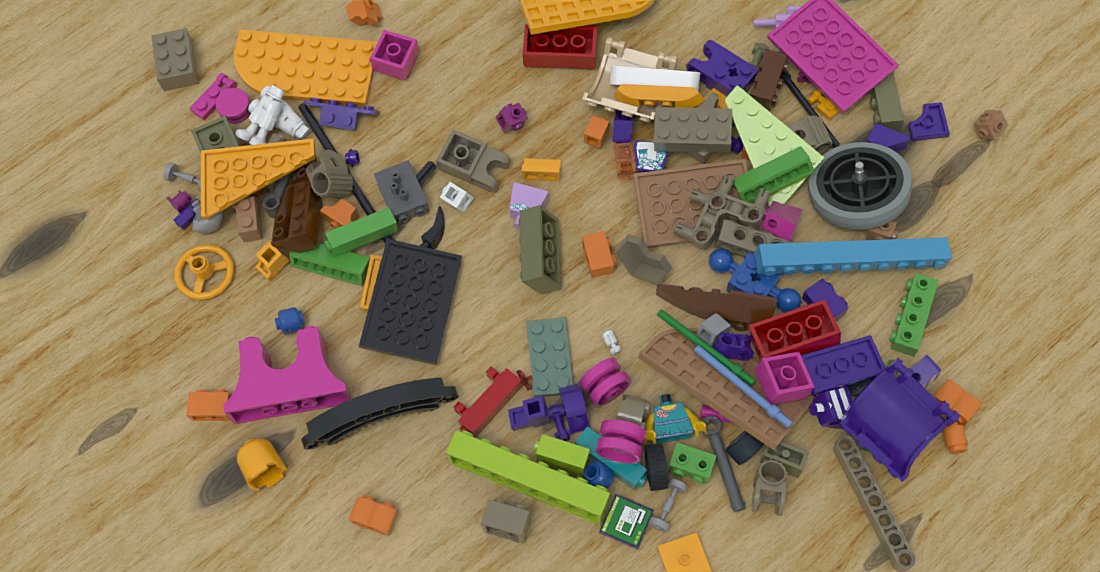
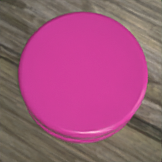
M229 88L218 95L215 103L216 109L220 117L226 116L230 124L241 123L251 114L248 111L251 102L243 90Z

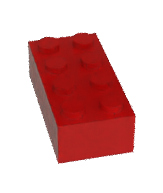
M525 24L522 54L524 67L595 69L597 26H578L540 34H531L528 25Z
M826 300L749 325V336L760 361L762 358L793 352L805 355L838 345L841 341V331Z

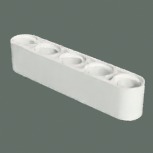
M611 66L610 84L613 85L635 84L695 87L699 91L700 72Z

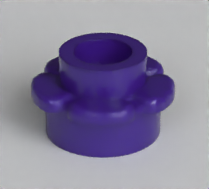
M350 149L345 154L346 163L350 164L351 167L359 165L360 159L357 150Z

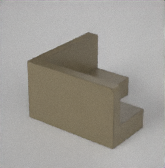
M628 234L615 250V253L631 276L656 285L662 282L672 268L664 255L650 251L642 238Z

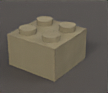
M497 498L494 501L488 499L481 521L484 533L524 544L531 523L530 513L526 510L527 508L518 504L510 506L506 504V501Z

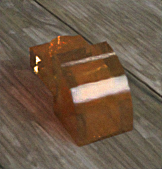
M633 142L614 144L617 179L633 178V174L636 173Z

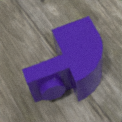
M574 384L559 388L570 433L583 431L586 427L590 428L585 402L579 385Z
M543 396L523 400V406L508 410L513 431L530 426L536 428L549 421L546 399Z

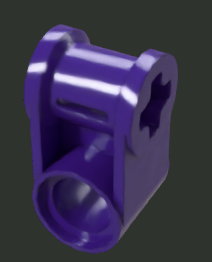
M722 332L713 347L729 359L746 361L754 356V351L750 347L751 338L747 334Z

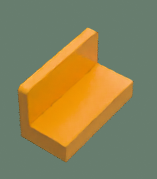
M524 159V164H522L523 180L560 181L561 160Z

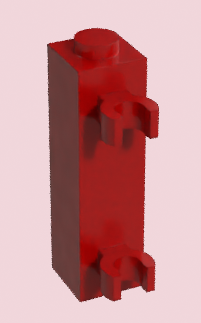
M492 366L486 371V376L493 383L469 409L459 401L454 405V411L461 416L458 420L461 432L463 430L470 432L476 438L523 387L522 380L507 368L501 374Z

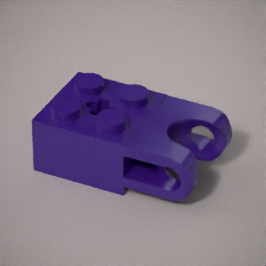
M708 40L703 45L704 55L709 60L701 61L693 58L686 64L687 71L700 72V81L708 89L712 90L715 88L726 97L737 85L747 93L754 85L755 77L759 69L713 40Z

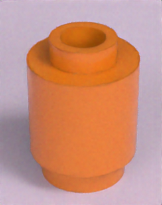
M955 422L943 430V435L950 453L959 454L966 452L968 442L963 425H958V422Z

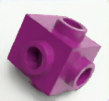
M512 103L507 104L495 117L504 133L511 130H520L528 119L526 111L521 107L520 103L514 105Z

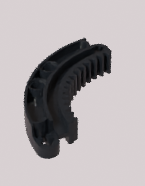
M442 377L415 380L378 389L343 402L307 422L306 425L309 433L301 438L305 450L315 449L326 441L328 445H334L338 443L337 441H342L343 438L348 437V434L360 431L362 427L367 428L370 424L374 425L376 422H383L384 419L389 420L391 417H398L401 414L404 416L407 413L413 414L415 411L417 413L422 410L424 412L428 410L434 411L439 408L438 404L453 402L459 398L455 386H444Z

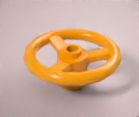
M211 244L197 245L187 250L178 259L174 269V282L179 291L188 298L196 300L212 299L220 295L231 284L234 276V262L229 253L220 246ZM201 252H213L221 256L224 261L210 264L204 256H193ZM186 262L196 277L194 291L187 288L182 280V270ZM227 270L224 280L217 288L209 292H202L205 280L210 279L213 272Z

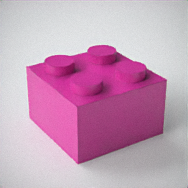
M384 30L370 57L373 71L406 80L420 52L416 39Z
M799 352L762 358L755 369L766 399L772 405L806 399L814 389L812 380Z

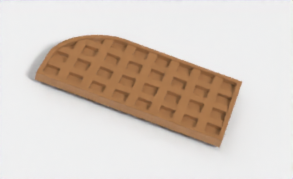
M687 328L695 335L697 334L698 329ZM671 329L660 333L640 352L638 356L640 360L774 451L809 409L810 404L813 403L815 398L809 394L806 399L776 404L781 409V413L793 422L787 428L776 418L772 419L767 415L765 409L695 353L694 350L697 345L677 330ZM754 357L746 361L729 359L735 365L739 364L742 366L744 371L756 380L754 385L750 387L766 399L755 372L760 361Z

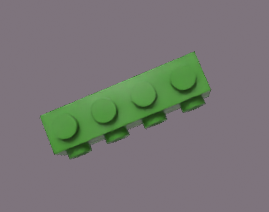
M915 273L912 279H908L905 287L908 293L907 296H903L900 307H903L902 313H898L895 324L898 326L896 331H892L889 339L892 342V350L915 356L920 346L939 280Z

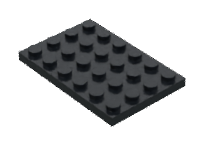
M387 239L359 348L436 365L462 256Z

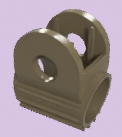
M807 116L787 126L820 154L826 152L833 144L820 117Z
M325 150L320 155L321 164L312 162L306 168L312 189L317 196L347 197L353 186L352 176L348 173V168L339 154L332 150ZM330 160L334 161L337 167L333 166ZM321 174L323 179H320L318 175Z
M770 459L760 463L753 480L752 512L758 511L760 503L774 504L775 514L782 516L788 474L782 462L779 463L777 460L773 461ZM763 476H771L777 482H769ZM762 490L776 492V494L766 496L762 494Z

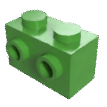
M677 442L668 471H671L677 477L683 478V476L692 478L691 480L698 484H708L717 455Z

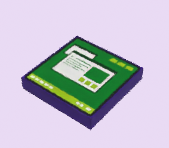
M615 494L599 533L638 550L654 510Z

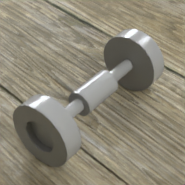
M170 162L166 165L163 173L165 180L172 182L178 176L181 180L199 183L198 190L201 192V178L199 180L193 175L184 172L182 174L178 173L177 164Z
M674 478L668 479V487L673 491L663 505V513L660 519L651 517L648 523L651 527L665 533L668 532L670 525L664 521L666 514L670 513L675 502L674 496L676 492L685 494L688 488L686 484Z

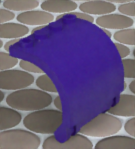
M898 357L858 394L843 414L840 424L847 434H852L857 439L858 444L862 448H867L872 453L873 458L878 463H883L894 478H899L903 482L909 477L910 468L921 451L941 431L955 423L961 415L957 411L951 410L949 408L950 405L945 400L940 403L912 377L914 371L910 367L906 368L902 364L903 361ZM897 370L901 374L898 376L894 371ZM943 413L947 418L944 419L940 414Z

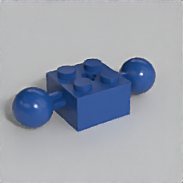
M716 249L710 254L708 262L714 272H729L733 274L728 282L727 292L730 293L733 290L777 298L776 305L784 313L800 307L801 296L796 290L792 288L781 290L776 287L782 273H776L771 276L758 274L755 255L748 252L740 265L733 262L732 254L726 249Z

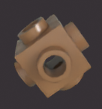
M986 110L973 125L981 139L995 140L1008 126V123L1002 111Z
M890 221L882 226L868 229L866 240L896 239L898 231H895L897 223Z

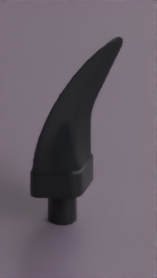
M441 206L438 207L434 225L421 236L423 243L420 246L436 249L442 240L445 221Z

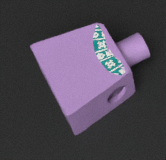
M514 182L509 212L510 217L515 219L513 225L515 228L520 229L518 222L520 210L538 205L545 209L549 201L548 191Z

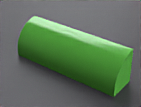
M800 146L734 178L733 185L741 200L752 203L755 201L760 188L764 189V193L765 190L773 193L815 171L810 157Z
M317 243V248L302 253L291 251L289 254L291 267L363 286L366 280L370 257L352 252H346L333 257L331 251L327 252L325 245Z

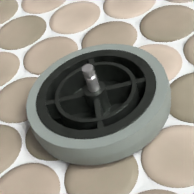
M856 142L838 146L822 155L824 160L814 170L815 172L809 175L808 192L815 211L831 224L847 229H871L894 220L908 205L912 192V176L906 161L892 149L875 143Z

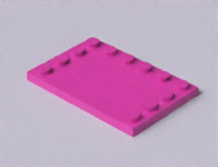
M809 0L767 35V38L783 54H787V58L843 114L899 66L833 0Z

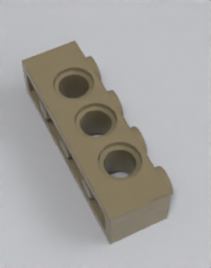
M724 219L719 226L714 247L726 249L730 253L746 257L748 252L754 255L758 247L753 241L758 244L794 242L776 237L769 232H761L753 227L737 224L733 220ZM734 235L739 236L741 240L736 239Z

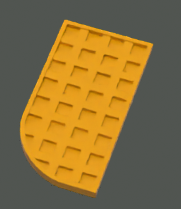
M519 0L530 33L540 34L560 29L628 19L644 12L655 0Z
M240 29L234 49V63L242 81L258 94H261V91L266 86L274 85L285 91L281 99L310 101L311 98L322 99L321 102L328 103V100L339 101V104L344 105L346 103L357 104V106L367 105L374 72L370 57L378 42Z

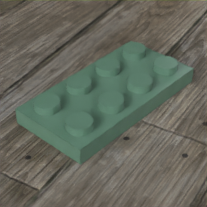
M566 318L526 321L534 397L560 395L559 388L573 385Z

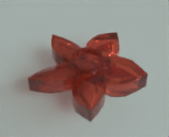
M521 370L516 371L522 380V385H525L527 391L531 390L532 386L528 381L533 379L530 375L526 378Z

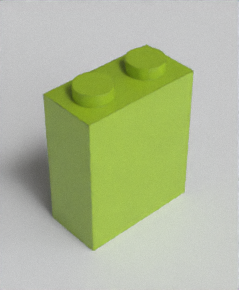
M544 434L535 443L534 457L537 458V463L541 461L548 464L550 469H561L569 475L583 478L585 468L590 463V449Z

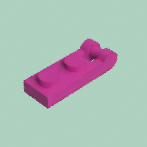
M220 73L216 81L189 109L205 121L216 109L215 103L218 95L226 89L236 88L237 82L233 79H228V76L224 73Z

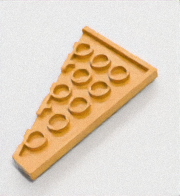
M314 139L201 150L202 219L212 217L316 159Z

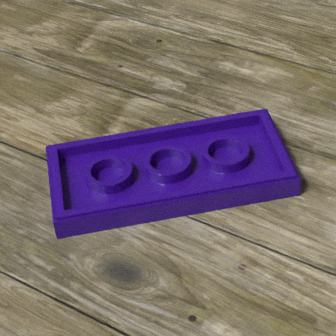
M871 335L801 355L814 385V389L811 391L812 396L876 377L886 368Z

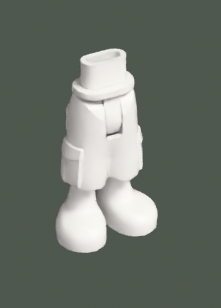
M272 85L269 92H265L266 94L261 98L257 107L253 109L249 116L251 121L247 129H237L235 135L248 141L251 145L266 144L267 132L272 131L277 116L281 110V103L283 102L281 98L285 91ZM260 126L261 128H260L258 134L256 135V132H257V130H258V127Z
M270 85L266 86L261 91V98L266 94V91L269 92L271 88ZM255 99L251 102L248 108L250 113L257 107L260 100ZM283 101L274 127L281 129L293 138L304 139L310 132V129L294 112L293 108Z

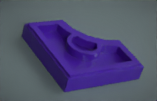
M942 102L923 104L922 115L917 120L908 123L911 141L949 137L950 132Z

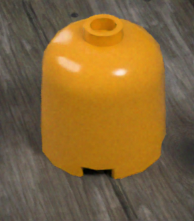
M263 438L250 439L244 443L237 453L238 466L251 490L259 491L258 487L265 485L267 488H270L284 478L283 472L287 468L269 440Z

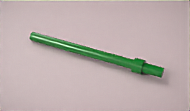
M662 309L658 312L657 316L695 345H700L748 385H754L756 380L747 374L742 366L739 364L735 365Z

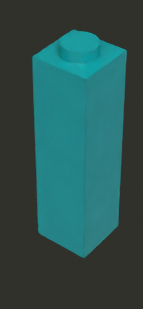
M586 427L576 440L575 445L590 449L591 460L600 461L607 465L617 479L634 491L638 486L641 488L648 479L646 477L647 469L639 463H619L599 456L596 453L598 439L602 437L589 427Z

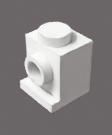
M451 182L444 187L440 196L441 199L463 213L474 198Z

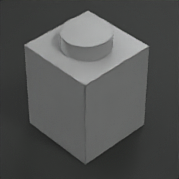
M715 313L700 324L696 335L713 347L720 333L728 332L731 325Z

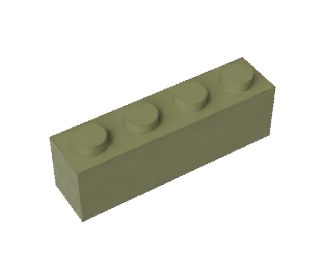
M892 72L869 92L871 96L870 108L874 110V125L877 123L892 130H900L904 117L894 73Z

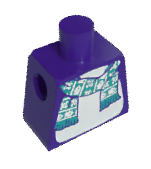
M634 140L636 173L664 170L669 151H654V142Z

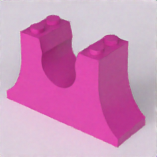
M307 326L302 330H298L296 340L298 356L294 363L285 369L271 368L272 361L269 353L258 337H247L244 340L238 341L240 374L234 393L224 404V413L234 424L335 407L353 398L346 384L337 379L330 371L326 341L318 327Z

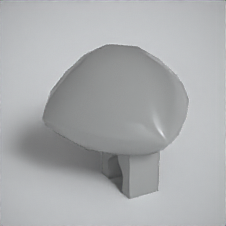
M197 200L192 203L193 210L196 213L193 219L192 230L198 233H212L216 231L221 224L223 211L208 219H202L201 202Z

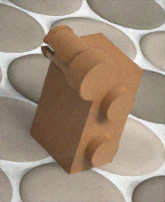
M246 197L231 205L230 207L237 214L238 233L243 242L262 240L260 208L255 197Z

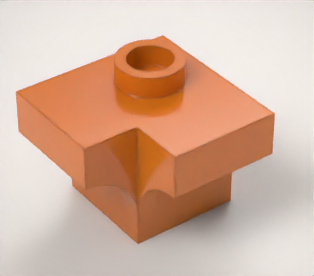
M353 0L346 5L349 20L359 26H363L365 23L374 26L382 19L378 4L372 0Z

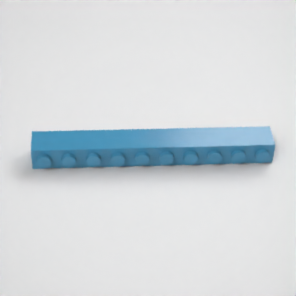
M947 237L759 244L754 252L757 272L766 276L776 273L791 275L798 272H803V274H811L813 272L831 273L833 271L847 273L852 270H860V272L874 269L879 271L889 269L906 270L908 268L921 270L927 267L941 269L952 259Z

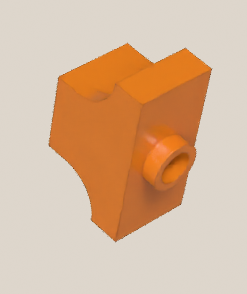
M343 199L334 206L324 205L320 210L323 219L328 221L333 229L356 221L359 218L357 209Z

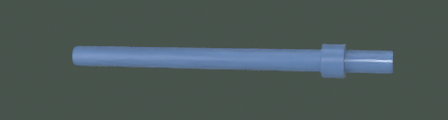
M700 345L695 348V353L765 409L767 415L772 419L776 418L787 428L792 425L793 422L781 413L779 407L775 404H770Z

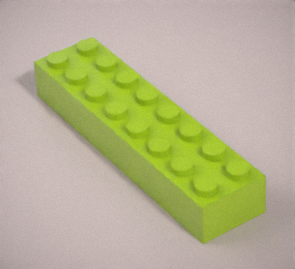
M464 430L462 432L455 431L446 450L450 464L601 526L610 504V493L607 492L608 489L600 485L594 487L581 477L575 479L568 476L569 474L566 471L550 469V466L544 462L538 461V463L530 461V457L524 454H513L507 447L500 446L498 448L487 439L481 438L479 440L474 438V435Z

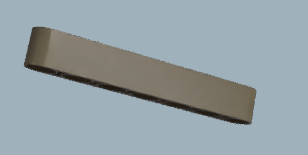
M842 435L833 447L834 454L893 568L898 572H906L914 566L915 555L856 442L851 436ZM845 443L849 450L841 449L839 444ZM853 461L857 463L859 468L853 469L849 465V462ZM859 480L866 481L868 488L860 486ZM869 499L876 500L878 507L871 506ZM879 518L886 519L888 526H882L879 523ZM889 537H894L898 541V546H893L889 542ZM900 556L908 560L907 566L900 563Z

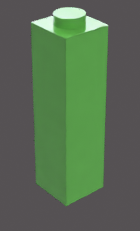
M386 208L326 232V240L323 242L327 252L331 251L333 257H336L396 233L397 222L390 208Z

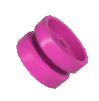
M614 357L607 358L593 366L579 381L582 389L586 393H591L590 400L595 407H601L620 396L631 384V379L624 371L620 372L621 365Z
M610 419L603 421L600 428L602 438L598 439L596 453L614 462L625 464L640 462L642 448L640 446L645 441V429L637 424L623 420Z

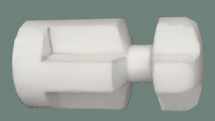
M609 330L602 334L607 347H612L610 349L611 354L619 353L621 347L620 345H615L617 339L613 331Z

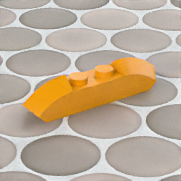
M622 84L614 93V97L619 102L639 108L642 104L647 107H654L657 104L662 105V107H673L675 105V108H693L705 101L695 87Z

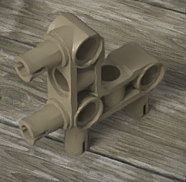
M724 175L718 190H715L714 193L706 194L694 188L691 190L692 194L690 193L689 200L703 204V211L694 228L677 223V228H674L673 234L689 239V242L695 244L699 249H707L714 241L718 225L723 219L729 218L739 222L740 225L758 228L763 223V217L766 212L764 207L771 193L767 190L764 193V189L760 188L754 203H748L729 196L728 194L735 180L731 177L727 179L728 176ZM716 201L723 202L719 207L713 206ZM752 214L759 216L756 220H750L749 217ZM701 235L707 236L705 241L698 240Z

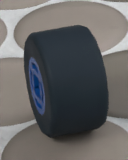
M744 431L726 448V452L738 465H742L753 457L763 447L764 443Z

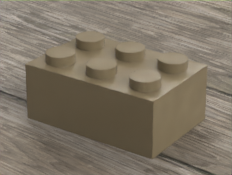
M187 28L151 35L157 81L163 91L199 84L193 40Z

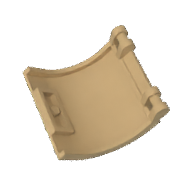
M608 37L597 78L591 90L584 92L583 99L587 100V104L591 106L604 105V109L615 112V109L621 110L622 115L633 117V114L639 115V120L650 122L651 119L655 120V107H662V105L655 104L654 107H647L642 104L639 108L619 102L614 97V93L620 85L610 84L611 66L675 70L678 56L672 55L671 57L667 56L664 52H660L657 57L625 48V41L620 40L618 42L614 41V38ZM616 48L617 54L611 53V49ZM664 62L670 64L669 69L662 68Z

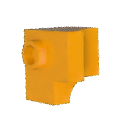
M268 241L256 253L259 262L255 267L271 281L290 260L278 248L273 247L271 241Z

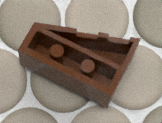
M765 49L750 96L770 111L771 106L776 105L778 96L775 93L777 89H781L783 83L781 75L782 72H786L789 62L786 61L787 54Z

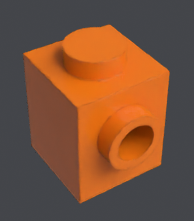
M592 115L584 131V143L601 149L609 132V121L603 117Z

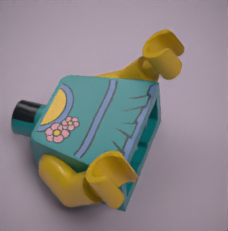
M664 394L659 397L661 406L654 407L653 413L648 415L645 424L646 436L644 444H646L647 440H652L653 444L690 439L693 437L694 432L695 436L699 437V431L707 434L706 424L700 422L698 417L689 408L684 407L681 402L673 403L671 394Z

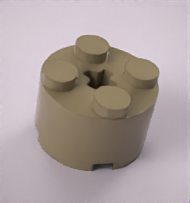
M623 394L616 420L631 422L645 429L646 422H643V419L648 418L650 402H647L646 399Z

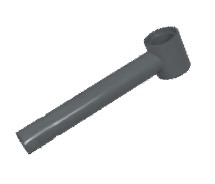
M295 137V138L293 139V141H295V140H303V139L298 138V137ZM293 171L278 179L272 195L266 196L263 200V206L271 218L275 219Z
M708 416L703 422L706 425L712 423L717 429L715 431L707 430V434L703 431L701 432L709 439L713 453L717 455L716 462L729 496L730 508L734 512L746 509V502H743L719 433L721 422L715 416Z

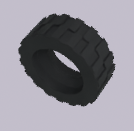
M662 443L645 445V466L650 490L668 489L667 463Z

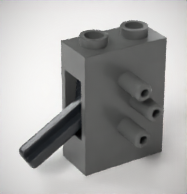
M409 160L374 173L386 206L390 208L397 224L405 223L416 216H423L426 212L430 211L421 186L437 169L434 162L428 161L416 176Z

